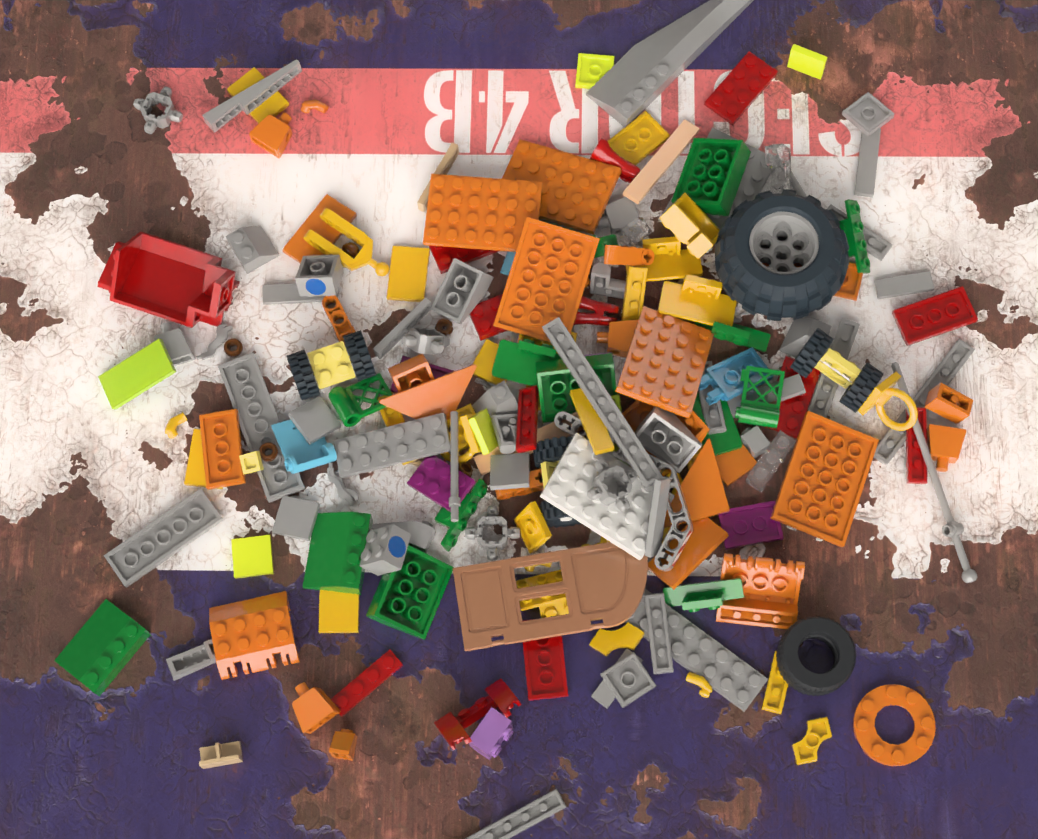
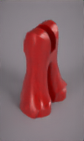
M603 138L600 139L590 157L591 160L621 168L622 172L619 178L628 183H631L641 171L638 166L619 156L610 147L608 141Z
M582 296L579 309L590 310L595 313L577 312L574 325L609 326L610 322H617L616 318L603 315L604 312L618 314V306Z

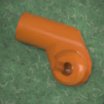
M316 99L306 100L301 104V111L306 114L310 113V109H316L325 114L329 108L328 105Z

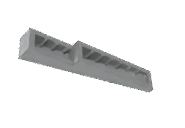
M297 59L206 112L202 115L205 123L215 133L241 111L248 115L302 72L300 62Z
M212 639L203 642L201 646L166 659L174 681L216 663Z

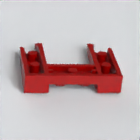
M501 678L484 689L488 695L487 697L479 698L475 705L469 709L461 710L457 717L449 712L434 722L443 738L453 750L456 749L455 743L459 744L463 741V738L466 744L472 742L464 729L485 716L491 707L494 709L498 708L508 718L511 715L509 709L514 707L513 703L517 706L521 705L518 698Z

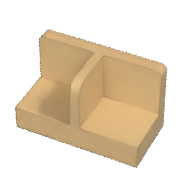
M240 741L225 744L217 742L213 746L199 748L201 757L199 766L203 769L243 762Z

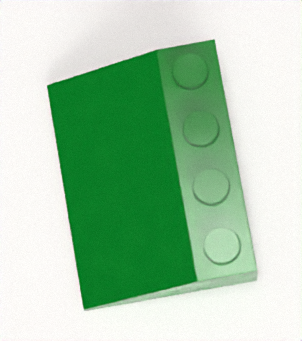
M694 138L671 202L674 203L686 193L704 213L729 216L751 154L744 141Z
M612 353L585 356L609 395H617V392H615L616 380ZM563 360L535 362L542 422H554L555 416L559 412L564 411L569 414L577 412L570 396V390L579 389L580 386Z
M359 512L318 513L311 536L302 588L361 595L365 569L360 567L361 554L367 542L366 537L369 531L372 530L373 519L371 514Z
M408 545L402 569L382 575L366 616L379 623L425 640L454 567Z
M105 599L54 661L100 697L151 634Z

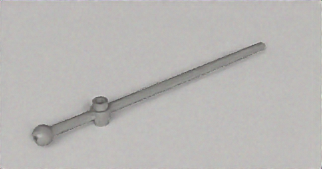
M894 362L891 365L893 373L898 372L902 376L897 382L898 387L909 395L900 366L897 362ZM904 402L908 415L910 416L909 408L907 404ZM917 417L913 430L946 520V525L942 527V533L953 540L963 569L962 580L965 583L974 582L977 579V573L969 565L959 536L963 533L964 527L953 519Z

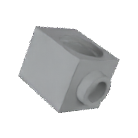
M758 426L754 428L749 427L741 433L742 443L754 459L769 450L771 443Z

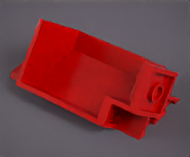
M139 232L128 242L122 243L118 241L115 244L97 287L109 291L110 301L193 328L199 321L218 327L223 323L224 310L228 311L232 302V291L238 288L240 281L235 280L236 271L221 267L222 258Z

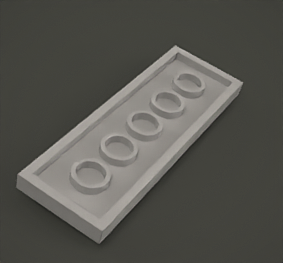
M444 412L333 441L337 454L339 476L341 478L451 451V441Z
M200 488L105 554L104 557L127 588L222 522L223 518Z

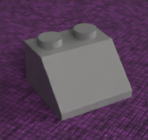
M262 226L241 227L226 236L231 249L247 274L279 256Z

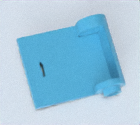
M291 419L271 425L284 456V464L288 472L290 471L292 474L337 460L333 444L327 443L325 437L309 445Z

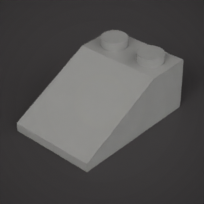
M454 258L430 309L462 324L484 297L494 277Z
M656 406L653 407L635 431V435L647 451L671 465L679 473L702 446L699 440L674 413Z

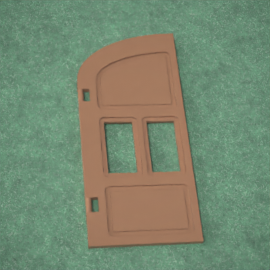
M612 542L453 568L465 651L592 631L599 628H610L624 623L636 611L643 597L647 581L648 557L644 554L643 558L638 560ZM560 561L562 582L517 589L515 568ZM565 593L569 614L522 622L519 601ZM603 620V623L591 625V621ZM493 637H504L502 640L492 641Z

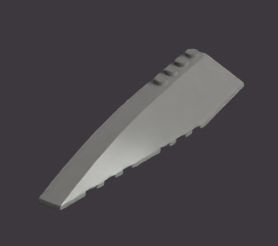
M709 0L635 44L586 93V96L623 127H626L754 0Z

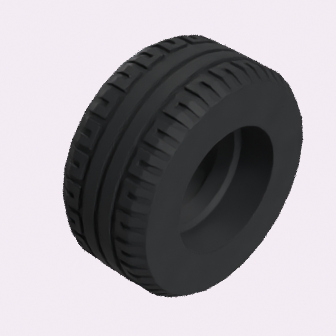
M820 616L805 617L791 625L782 636L777 647V667H779L778 670L783 679L786 680V683L793 687L794 690H798L797 692L812 696L827 695L841 687L851 676L856 663L854 641L846 629L839 625L838 622H834L835 620ZM818 639L830 647L834 656V664L828 672L823 674L813 673L801 664L798 657V649L803 641Z

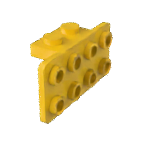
M675 237L642 240V248L651 249L655 257L651 265H635L648 268L646 282L685 278L686 274L698 277L703 275L700 258L697 259L691 255L688 249L681 250V243Z
M686 274L683 284L670 281L663 283L658 312L712 326L714 321L733 326L737 301H733L728 295L720 294L723 286L722 282Z
M560 569L517 580V589L562 582V572ZM565 593L519 601L521 611L539 607L541 618L569 614Z

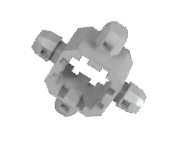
M162 88L160 94L156 92L149 93L146 99H135L133 105L142 112L146 121L144 125L146 133H154L157 127L166 128L170 125L171 121L177 123L182 121L183 114L175 110L171 101V88ZM161 103L162 106L166 107L165 115L162 114L156 118L155 115L150 114L152 106Z
M411 328L409 334L402 337V344L420 354H441L444 351V347L450 345V338L435 329Z
M601 459L595 463L596 471L600 474L593 479V488L587 492V496L590 500L600 499L601 503L606 505L616 502L615 505L618 510L623 512L630 507L625 496L631 492L632 482L637 479V475L634 471L625 472L622 467L617 465L609 469L607 462ZM611 476L613 479L616 478L618 487L622 488L617 494L608 493L607 485L602 483L605 478Z
M488 506L487 517H481L477 521V529L474 527L466 528L465 538L471 540L477 538L478 545L483 550H487L488 560L496 561L498 559V550H503L508 545V538H520V528H508L507 521L502 516H498L497 506ZM496 524L502 526V540H499V542H486V540H483V526Z

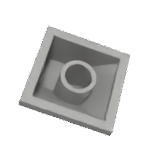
M815 318L793 320L779 351L796 358L817 328L829 335L832 326Z
M505 381L488 389L472 405L476 413L487 408L490 418H492V415L518 414V404Z

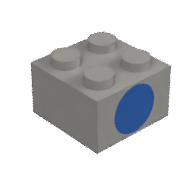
M340 255L303 256L295 277L299 295L308 297L337 295L344 273Z
M394 524L370 530L366 537L365 549L361 554L360 567L377 576L401 570L411 534Z

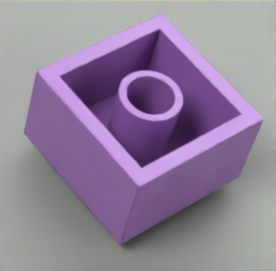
M491 707L471 735L472 742L469 743L470 747L488 760L492 756L496 758L502 749V742L504 740L508 741L514 732L512 731V721Z

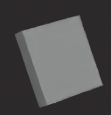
M867 92L843 110L842 115L869 137L893 119L895 113Z
M321 396L288 413V417L309 445L341 428L342 425Z
M529 452L491 455V490L530 487Z
M283 496L272 533L310 541L320 504Z
M634 652L600 674L622 708L656 687V684Z

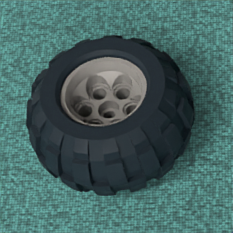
M783 189L782 193L775 194L769 190L758 193L753 201L745 200L724 221L715 245V268L717 276L723 284V289L733 301L736 300L742 305L743 310L754 316L757 313L765 315L767 320L781 321V318L789 317L796 320L808 316L814 310L822 309L840 290L849 265L848 240L844 230H841L839 227L840 222L831 209L825 210L821 207V201L811 195L807 197L796 195L795 190ZM784 237L786 240L780 241L777 238ZM766 245L769 249H762L761 246ZM794 246H800L802 250H796ZM762 263H767V264H769V266L766 267V266L763 265ZM799 263L802 267L797 268L794 264Z

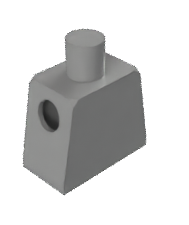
M627 197L608 204L604 210L605 216L601 217L597 226L598 229L609 227L611 235L616 234V236L639 234L642 232V224L636 205Z
M170 322L161 324L162 333L155 335L154 341L157 339L163 340L173 365L177 366L195 360L180 328L173 330Z

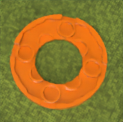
M888 684L871 690L859 702L854 713L853 730L859 745L871 759L884 765L904 766L918 760L928 751L935 736V718L930 705L918 692L906 686ZM890 705L900 706L910 713L914 721V732L908 741L899 745L889 744L883 741L877 734L875 718L883 707Z

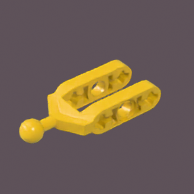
M328 208L323 210L320 218L362 247L357 256L353 259L313 230H308L303 237L307 243L325 255H340L342 266L350 271L369 264L375 268V272L379 276H386L389 273L387 263L377 262L372 258L373 240L363 231Z

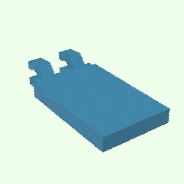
M753 347L706 368L698 391L706 389L709 385L712 386L714 390L708 392V397L705 399L709 406L717 403L720 399L728 401L742 394L744 381H740L742 369H746V366L769 369ZM750 371L749 379L753 384L762 379L758 372ZM771 375L766 379L768 381H771L774 375ZM762 381L761 383H759V384H758L757 386H755V387H758V386L764 384L765 382Z

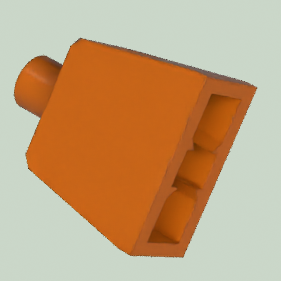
M285 112L282 113L279 119L268 115L250 131L251 141L280 159L292 137V131L288 125L292 118Z
M638 320L610 322L609 332H597V343L608 344L607 352H612V355L626 358Z
M929 424L927 427V446L932 460L937 461V471L946 472L948 471V463H956L966 435V429Z
M305 682L295 687L299 698L292 702V706L303 733L311 734L341 712L321 688L313 687L309 689Z

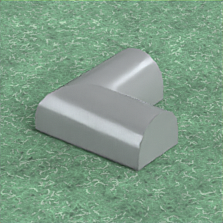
M604 263L595 264L591 272L590 293L624 299L626 281L610 278L611 268L609 265Z
M517 414L492 415L491 421L500 452L503 454L515 452Z

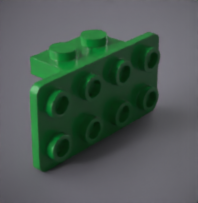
M529 339L519 340V343L501 340L495 357L492 375L529 386L537 385L538 387L535 362L558 360L561 357L553 349V346L548 344L536 345L534 341Z
M697 392L692 410L706 424ZM721 399L726 432L710 435L707 433L701 443L703 447L707 439H710L715 456L740 449L743 445L727 401H722Z

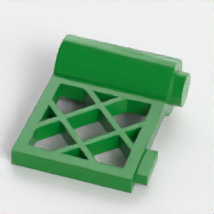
M746 366V369H742L740 381H744L741 405L736 407L735 418H738L739 423L777 428L785 371ZM750 371L758 372L762 379L753 384L749 379ZM771 375L780 376L779 383L772 387L766 378ZM762 381L770 388L763 395L755 387ZM753 388L759 398L754 401L746 400V393ZM773 392L777 397L776 404L767 403L764 397Z
M378 373L376 376L364 379L346 388L334 387L328 394V398L346 427L356 425L361 418L387 407L378 402L380 394L386 396L393 394L381 374ZM380 382L378 389L370 387L371 383ZM358 389L364 390L361 396L353 395L352 393ZM367 392L376 393L374 399L366 398ZM363 402L371 404L370 408L362 410L361 405Z

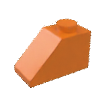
M341 729V732L335 731L329 747V753L333 758L353 761L357 736L353 734V730Z

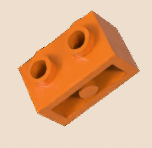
M939 383L928 392L924 407L958 424L970 416L973 399L943 383Z

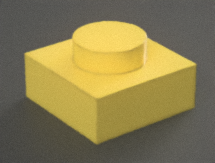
M260 451L239 456L243 475L264 470Z

